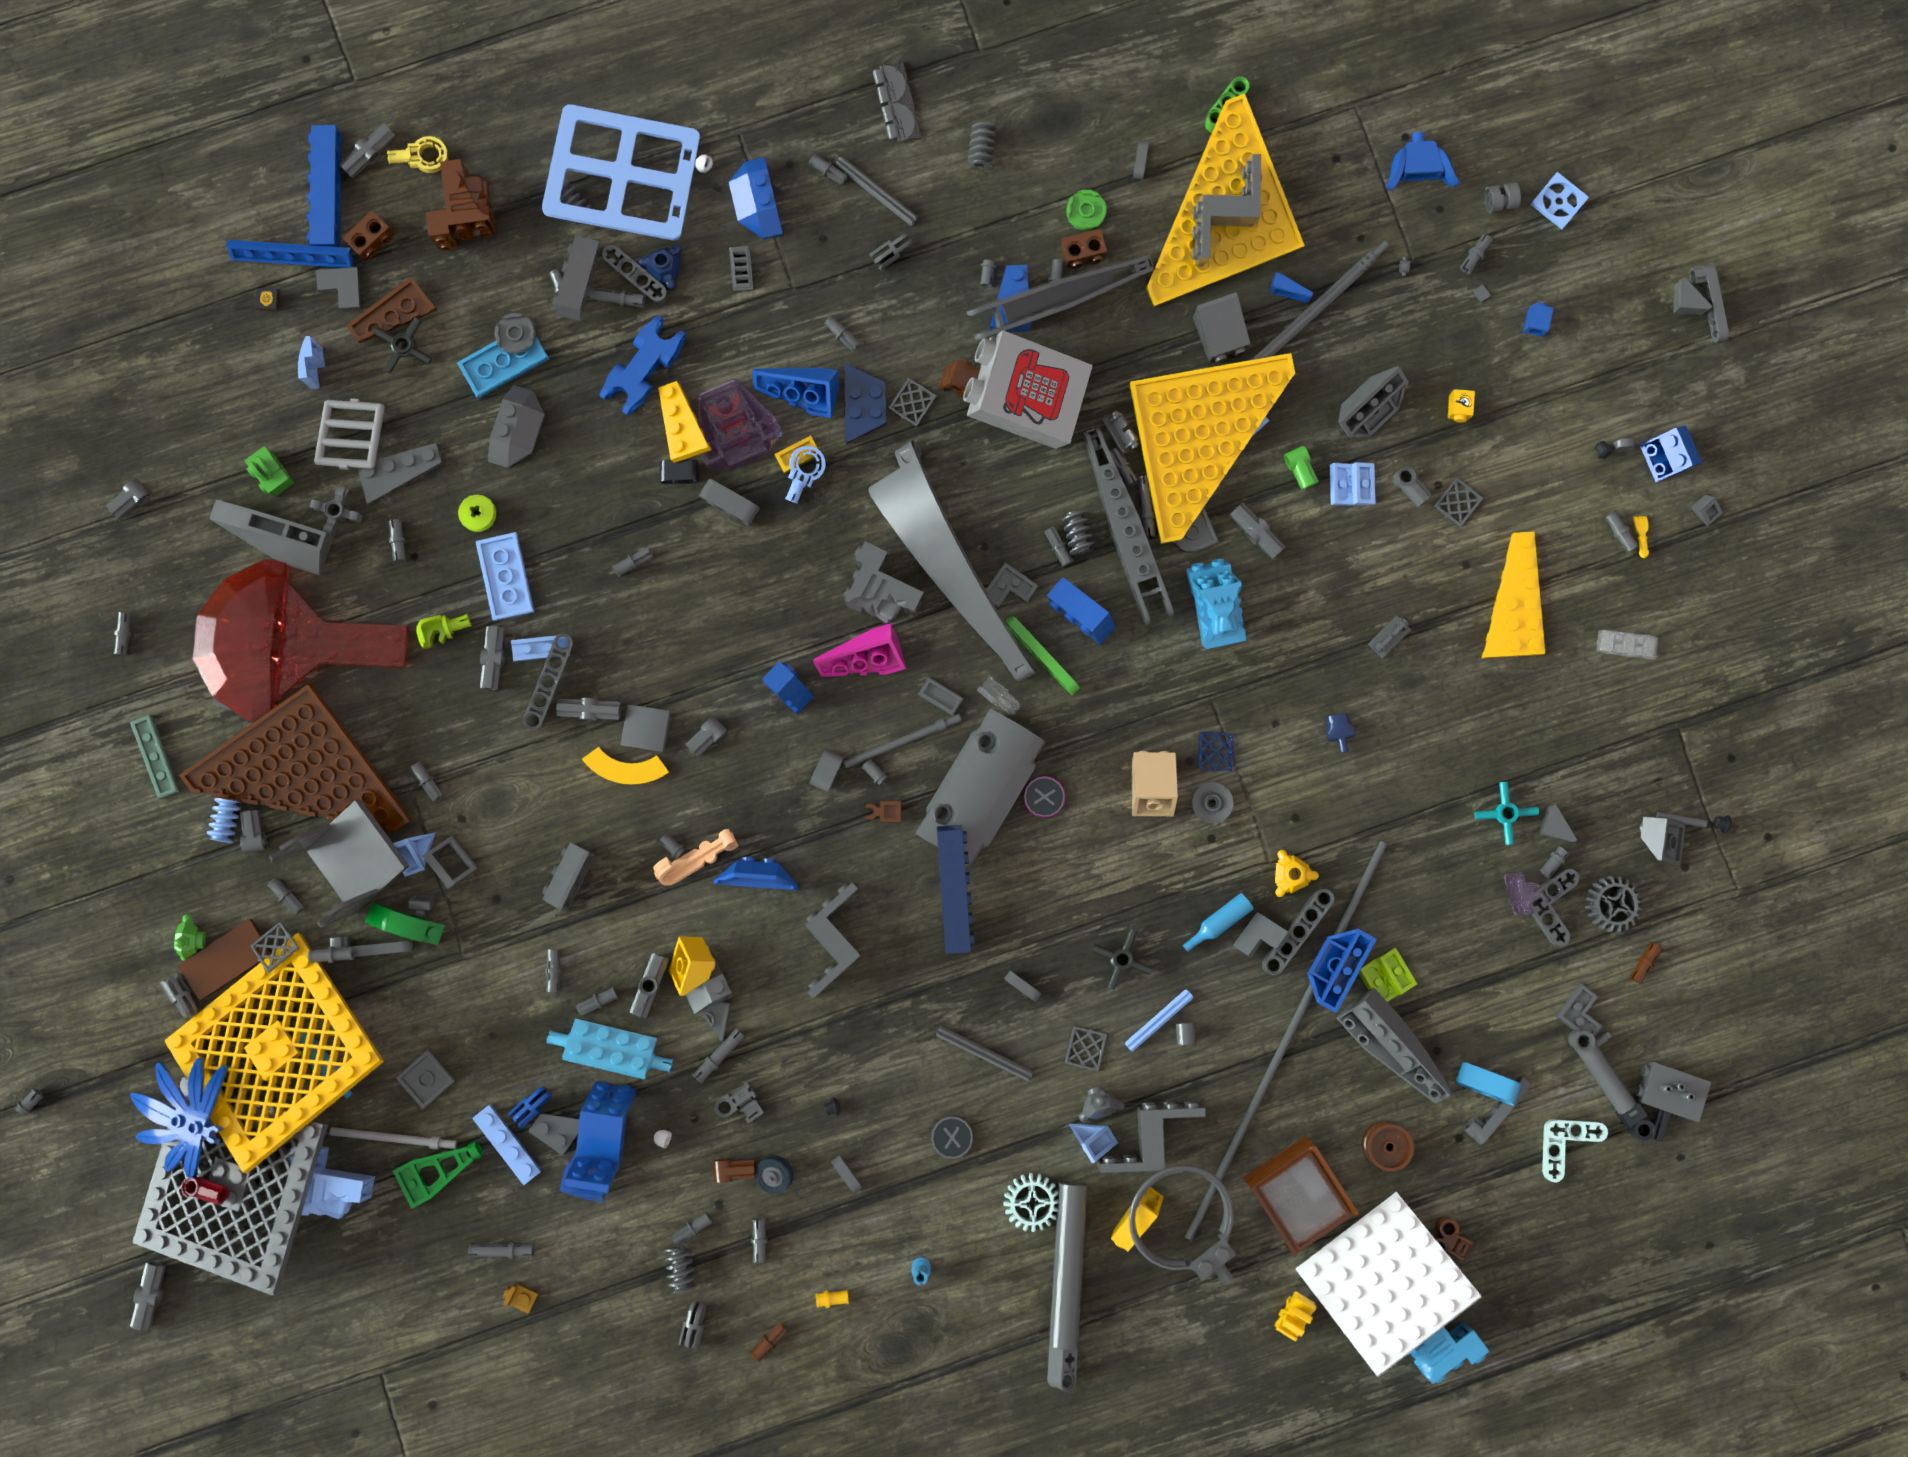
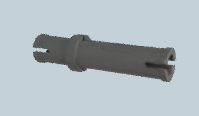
M590 287L587 300L616 303L623 307L628 305L644 308L645 305L644 294L629 293L627 290L613 291Z
M1147 475L1145 476L1146 484H1144V478L1140 476L1138 477L1142 510L1140 520L1143 521V529L1147 539H1150L1149 530L1152 538H1156L1155 513Z
M735 1028L714 1053L704 1059L705 1062L692 1074L693 1077L697 1078L696 1080L702 1084L714 1070H718V1065L746 1036L739 1029Z
M470 1243L468 1254L469 1258H533L535 1247L534 1243Z

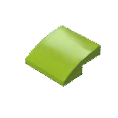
M1396 948L1365 964L1359 971V975L1367 989L1370 990L1374 987L1387 1002L1417 985Z

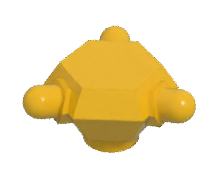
M1285 850L1278 851L1277 855L1280 860L1276 863L1275 883L1278 886L1275 894L1278 897H1283L1286 892L1293 893L1307 886L1311 880L1318 879L1319 874L1316 871H1311L1308 864L1294 855H1288Z

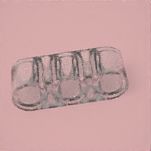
M1599 630L1596 652L1641 659H1656L1659 638L1611 630Z

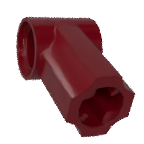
M205 1176L186 1178L181 1185V1191L186 1197H196L217 1205H222L228 1199V1186L210 1181Z

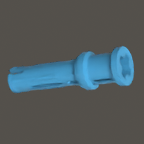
M919 1257L913 1261L912 1275L917 1285H921V1283L924 1285L930 1275L931 1264L926 1258Z

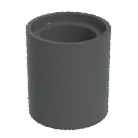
M1195 1022L1176 1023L1177 1045L1196 1044Z

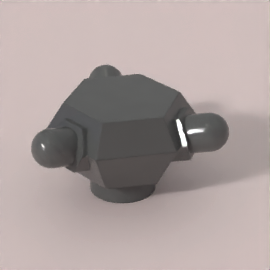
M1095 1087L1088 1091L1089 1097L1085 1099L1083 1112L1080 1113L1079 1119L1082 1122L1087 1121L1089 1118L1101 1119L1112 1115L1116 1110H1123L1125 1104L1110 1092L1105 1091L1104 1087Z

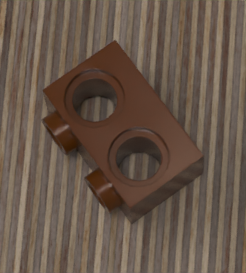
M371 210L343 239L366 261L372 258L382 245L387 244L394 233ZM377 227H381L378 233H373ZM362 241H366L363 247H359Z
M1101 229L1061 238L1060 246L1066 268L1072 267L1075 269L1082 267L1084 263L1092 262L1095 264L1106 258L1107 249ZM1097 245L1099 250L1092 251L1089 246ZM1075 249L1080 254L1073 256L1069 251Z

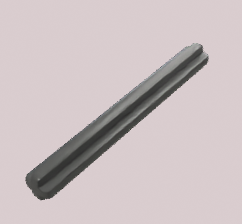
M843 156L838 158L835 163L837 168L910 226L916 223L918 220L916 214Z
M940 1026L936 1033L937 1037L1026 1081H1029L1033 1075L1032 1070L943 1026Z

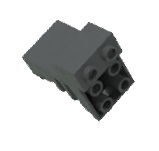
M866 541L863 546L859 545L854 555L857 563V569L853 575L854 583L852 587H847L843 596L845 597L846 606L860 613L865 611L871 616H876L886 624L894 622L901 612L915 617L924 600V592L882 573L889 560L887 551Z

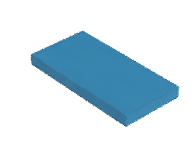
M536 336V341L532 348L525 353L519 355L507 353L495 341L457 362L474 394L479 399L549 360V357Z

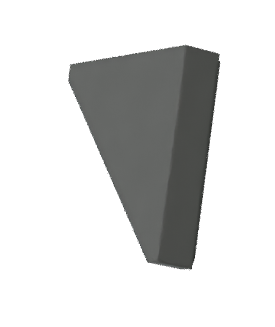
M721 1002L701 1012L720 1042L725 1040L731 1003Z

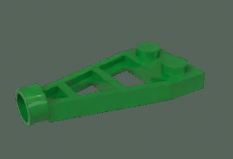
M474 1141L466 1147L414 1159L393 1170V1173L412 1209L433 1198L470 1163L481 1158L483 1151L479 1143ZM453 1156L458 1162V1167L450 1173H446L441 1161ZM436 1166L440 1177L434 1184L427 1186L420 1170L423 1167Z

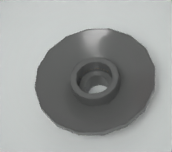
M1216 782L1200 786L1195 791L1192 799V807L1196 816L1210 824L1226 820L1234 806L1233 796L1229 789ZM1210 799L1215 801L1214 807L1208 805Z

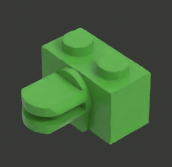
M265 446L245 460L249 466L246 468L254 479L257 477L260 481L258 486L266 495L269 493L276 497L295 483L273 452Z

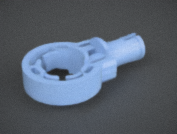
M812 446L799 447L790 457L789 465L791 472L788 478L793 479V483L785 499L796 504L805 485L811 487L813 481L818 479L825 470L823 454ZM807 449L808 452H802L801 454H811L815 457L816 461H819L816 456L818 454L821 460L820 470L818 471L820 464H816V468L812 472H802L798 465L801 456L798 455L795 461L796 455L800 451ZM801 474L804 475L802 481L799 480Z

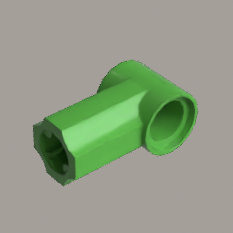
M1304 446L1284 454L1285 463L1289 470L1293 471L1301 490L1307 489L1319 482L1311 467L1309 453Z

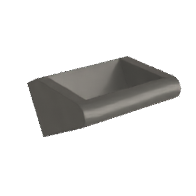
M454 836L449 837L423 855V858L448 889H454L479 869ZM448 845L453 848L468 867L467 871L456 878L437 855Z

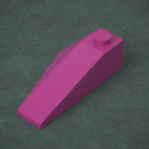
M891 623L873 628L813 659L821 677L846 676L848 673H860L861 676L872 672H879V675H887L906 669L899 639Z

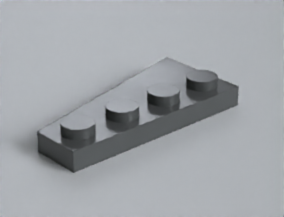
M434 443L377 459L375 467L372 469L358 468L367 504L370 506L379 498L386 497L395 489L409 484L411 480L421 477L443 465L438 444Z

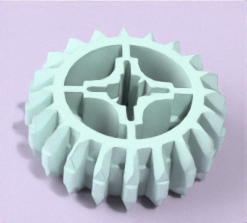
M1029 1173V1180H1026L1024 1174H1022L1021 1180L1023 1182L1019 1183L1015 1178L1013 1182L1016 1187L1008 1185V1189L1012 1191V1194H1004L1006 1198L1010 1199L1003 1202L1004 1206H1010V1208L1005 1210V1213H1013L1009 1218L1010 1222L1018 1219L1015 1224L1017 1228L1024 1223V1231H1027L1028 1225H1031L1032 1232L1036 1231L1035 1225H1039L1040 1230H1044L1043 1222L1050 1226L1051 1222L1048 1218L1057 1219V1216L1052 1212L1059 1211L1058 1206H1054L1059 1203L1058 1198H1054L1058 1196V1190L1051 1191L1055 1187L1054 1183L1047 1186L1049 1182L1048 1177L1044 1178L1043 1182H1041V1174L1037 1175L1036 1180L1033 1179V1173ZM1028 1186L1027 1196L1015 1200L1018 1192ZM1035 1186L1043 1188L1048 1193L1049 1198L1037 1196L1035 1194ZM1031 1192L1033 1194L1035 1201H1039L1038 1203L1034 1204L1033 1213L1030 1204H1026L1030 1201ZM1049 1205L1046 1213L1036 1218L1037 1210L1040 1207ZM1015 1206L1028 1209L1030 1219L1021 1216Z

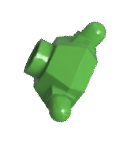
M190 914L183 916V922L178 925L175 933L174 949L182 961L197 953L198 949H204L206 942V933L199 931V928L194 925Z

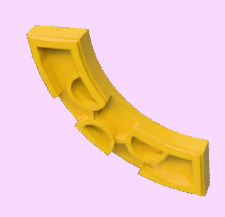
M598 747L582 759L592 771L601 777L621 784L649 783L670 773L658 756L641 763H623L612 759Z

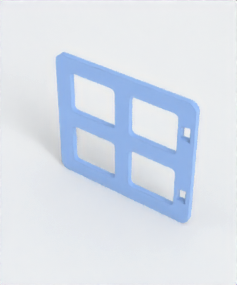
M566 105L562 110L542 204L543 213L549 217L668 240L679 239L682 233L699 145V132L693 128L576 105ZM578 122L622 131L615 162L570 153L575 127ZM644 134L681 142L682 149L677 173L671 174L632 166L631 161L637 135ZM685 151L692 152L690 161L683 159ZM570 170L612 179L607 209L600 211L561 203L560 198L567 171ZM632 182L673 191L668 221L662 223L623 215L621 211L627 184ZM674 207L681 208L679 218L672 216Z

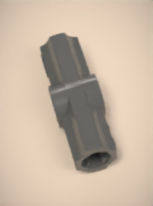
M383 123L368 138H361L355 144L354 151L339 165L353 179L368 164L373 165L381 158L382 151L397 138L396 135Z
M1244 503L1240 504L1229 515L1244 530V535L1248 540L1258 545L1271 559L1275 558L1285 548L1283 543L1271 532L1270 526L1262 518L1257 517Z
M486 626L485 645L480 655V664L482 666L481 689L499 690L501 668L505 664V650L503 648L506 629L503 627Z
M558 698L556 712L558 717H573L580 720H620L622 706L621 702L599 701V699L581 698V700Z
M652 953L643 978L639 982V988L629 1013L647 1019L655 996L660 989V983L670 960L669 958ZM647 980L654 982L655 987L651 992L645 988Z
M148 1261L145 1264L141 1284L138 1285L133 1298V1302L136 1305L130 1327L135 1330L151 1329L155 1309L160 1304L163 1295L161 1285L166 1265L161 1262Z

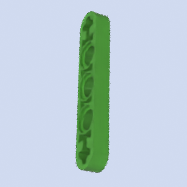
M1010 615L1004 621L1011 632L1069 694L1073 696L1080 689L1071 676L1013 615Z

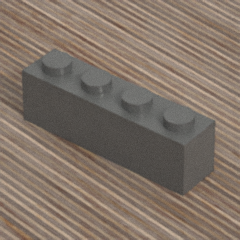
M575 236L573 243L569 244V259L565 260L563 264L564 276L560 277L558 281V289L560 290L558 295L555 294L553 298V306L556 307L557 316L581 321L600 254L599 241Z

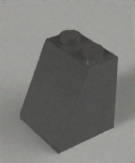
M1237 292L1197 306L1193 320L1209 363L1213 361L1219 363L1226 360L1227 356L1233 354L1240 356L1247 352L1250 340Z

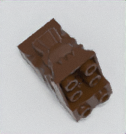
M461 159L440 162L446 209L426 212L428 235L437 248L443 251H450L454 247H459L458 239L470 240L475 236L490 237L498 233L495 215L491 211L488 182L482 180L479 176H470Z

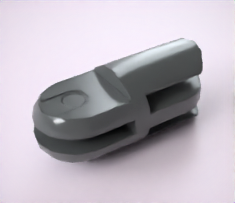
M905 233L893 242L888 240L869 253L871 257H874L885 248H889L874 260L875 264L880 263L893 254L892 258L878 267L880 271L900 258L899 254L913 244V240L910 239L897 249L895 248V246L910 236L909 234Z
M180 973L175 974V978L173 976L167 978V982L165 980L159 982L170 1002L176 1005L184 1018H190V1013L193 1016L197 1013V1007L190 996L192 993Z
M694 1301L691 1304L687 1319L683 1322L678 1345L683 1346L685 1343V1347L691 1348L693 1346V1350H699L705 1326L703 1321L706 1305L703 1302L699 1304V1301Z

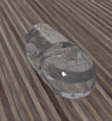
M990 675L987 678L988 681L982 683L983 688L979 687L977 691L993 705H998L1008 714H1016L1015 709H1020L1019 702L1008 693L1009 690Z

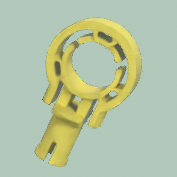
M432 136L422 137L415 143H408L406 150H387L389 164L408 162L410 168H419L426 173L441 171L440 162L448 161V153L444 143ZM433 144H435L436 150L439 151V157L436 159L437 165H435L434 161L426 162L421 158L423 150L428 147L433 148Z

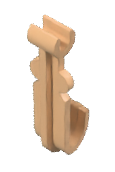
M725 829L720 832L719 839L714 842H702L699 846L700 850L693 849L672 863L665 857L654 866V874L662 885H673L704 867L705 862L709 864L714 863L717 859V854L720 852L736 849L738 843L733 833L729 829Z

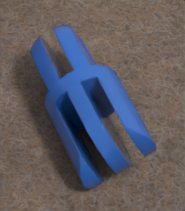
M540 1087L530 1097L526 1096L508 1113L510 1117L514 1116L513 1121L515 1123L521 1121L518 1124L520 1129L526 1126L541 1111L540 1108L551 1098L550 1091L545 1093L547 1091L546 1087Z

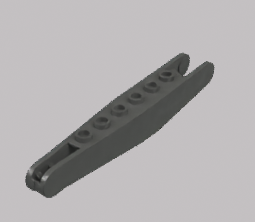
M1146 254L1121 263L1056 279L970 309L966 313L972 316L991 309L994 314L996 327L976 333L974 338L978 340L1071 308L1155 269L1151 255ZM1125 266L1132 268L1131 273L1114 280L1112 270ZM999 305H1002L1003 311L1007 320L1006 324H1004Z
M1099 427L1083 432V438L1090 456L1110 534L1145 625L1150 624V616L1143 599L1160 594L1166 614L1169 617L1174 616L1170 599L1141 520L1108 450ZM1096 453H1102L1106 465L1099 467ZM1153 578L1157 588L1140 593L1137 583Z

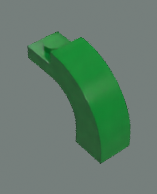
M373 902L365 923L381 930L435 945L439 944L445 926L441 923L418 918Z

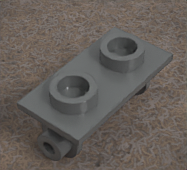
M1117 410L1111 414L1112 416L1104 418L1103 422L1106 425L1107 431L1111 433L1122 453L1126 454L1135 451V448L1139 446V439L1131 428L1127 431L1124 430L1129 424L1123 413H1119Z
M1396 615L1368 645L1383 659L1411 631L1408 627L1409 623L1405 619L1401 620Z

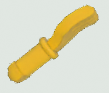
M1634 516L1635 532L1638 534L1639 555L1642 558H1647L1649 555L1648 537L1646 536L1648 519L1647 516Z

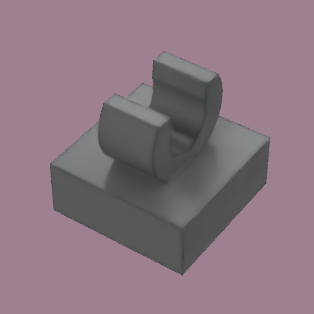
M414 894L409 900V909H416V917L425 918L428 910L435 904V895Z

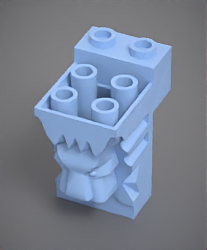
M322 1146L301 1215L313 1213L316 1215L325 1214L336 1219L342 1218L344 1214L349 1212L353 1202L361 1203L371 1198L375 1176L326 1169L329 1147ZM294 1156L289 1158L291 1163L293 1161Z

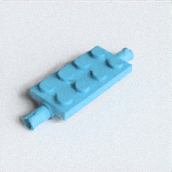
M575 1019L571 1032L568 1035L550 1030V1035L547 1037V1044L565 1047L562 1056L563 1060L640 1079H645L648 1070L652 1068L670 1073V1068L673 1065V1059L655 1056L654 1050L657 1038Z

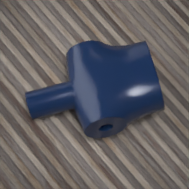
M1348 713L1326 717L1328 741H1338L1340 753L1349 752L1346 739L1354 737L1355 731L1349 720Z

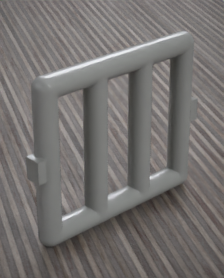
M350 398V401L326 400L323 407L314 463L324 466H339L342 470H349V467L374 468L385 406L382 403L360 402L359 399ZM332 408L375 411L374 422L330 419ZM329 427L372 430L370 441L327 438ZM325 446L369 449L367 460L324 457Z

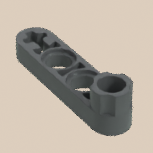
M1714 264L1691 267L1690 282L1693 285L1701 284L1703 297L1712 305L1707 311L1712 339L1715 343L1727 341L1729 329L1716 267Z
M349 936L330 938V946L335 948L350 947ZM413 941L352 946L354 947L355 957L414 951Z
M1524 1074L1515 1080L1522 1085L1515 1105L1532 1085V1081ZM1498 1101L1482 1121L1474 1116L1466 1123L1463 1131L1481 1145L1487 1141L1515 1105Z

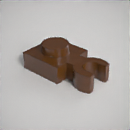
M880 801V807H876L873 804L865 805L866 808L874 810L873 815L865 816L866 819L873 820L880 816L881 823H901V801Z

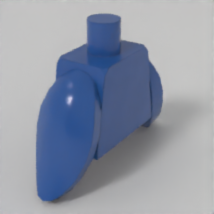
M1416 132L1412 134V142H1408L1405 148L1400 149L1394 156L1389 181L1385 188L1393 190L1399 181L1439 180V178L1451 187L1461 183L1455 174L1447 153L1442 148L1437 147L1435 141H1425L1423 132Z

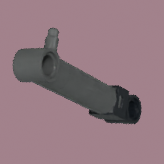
M1582 1029L1573 1030L1568 1037L1570 1046L1577 1051L1616 1109V1115L1623 1125L1628 1127L1629 1134L1641 1141L1651 1140L1656 1133L1654 1124L1644 1119L1648 1115L1640 1103L1634 1100L1599 1048L1612 1038L1611 1033L1607 1032L1595 1039L1594 1035ZM1584 1035L1586 1038L1585 1043L1580 1046L1578 1039ZM1644 1124L1645 1130L1642 1134H1639L1638 1129Z

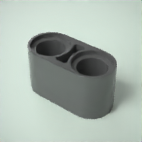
M825 748L809 784L829 792L845 757Z

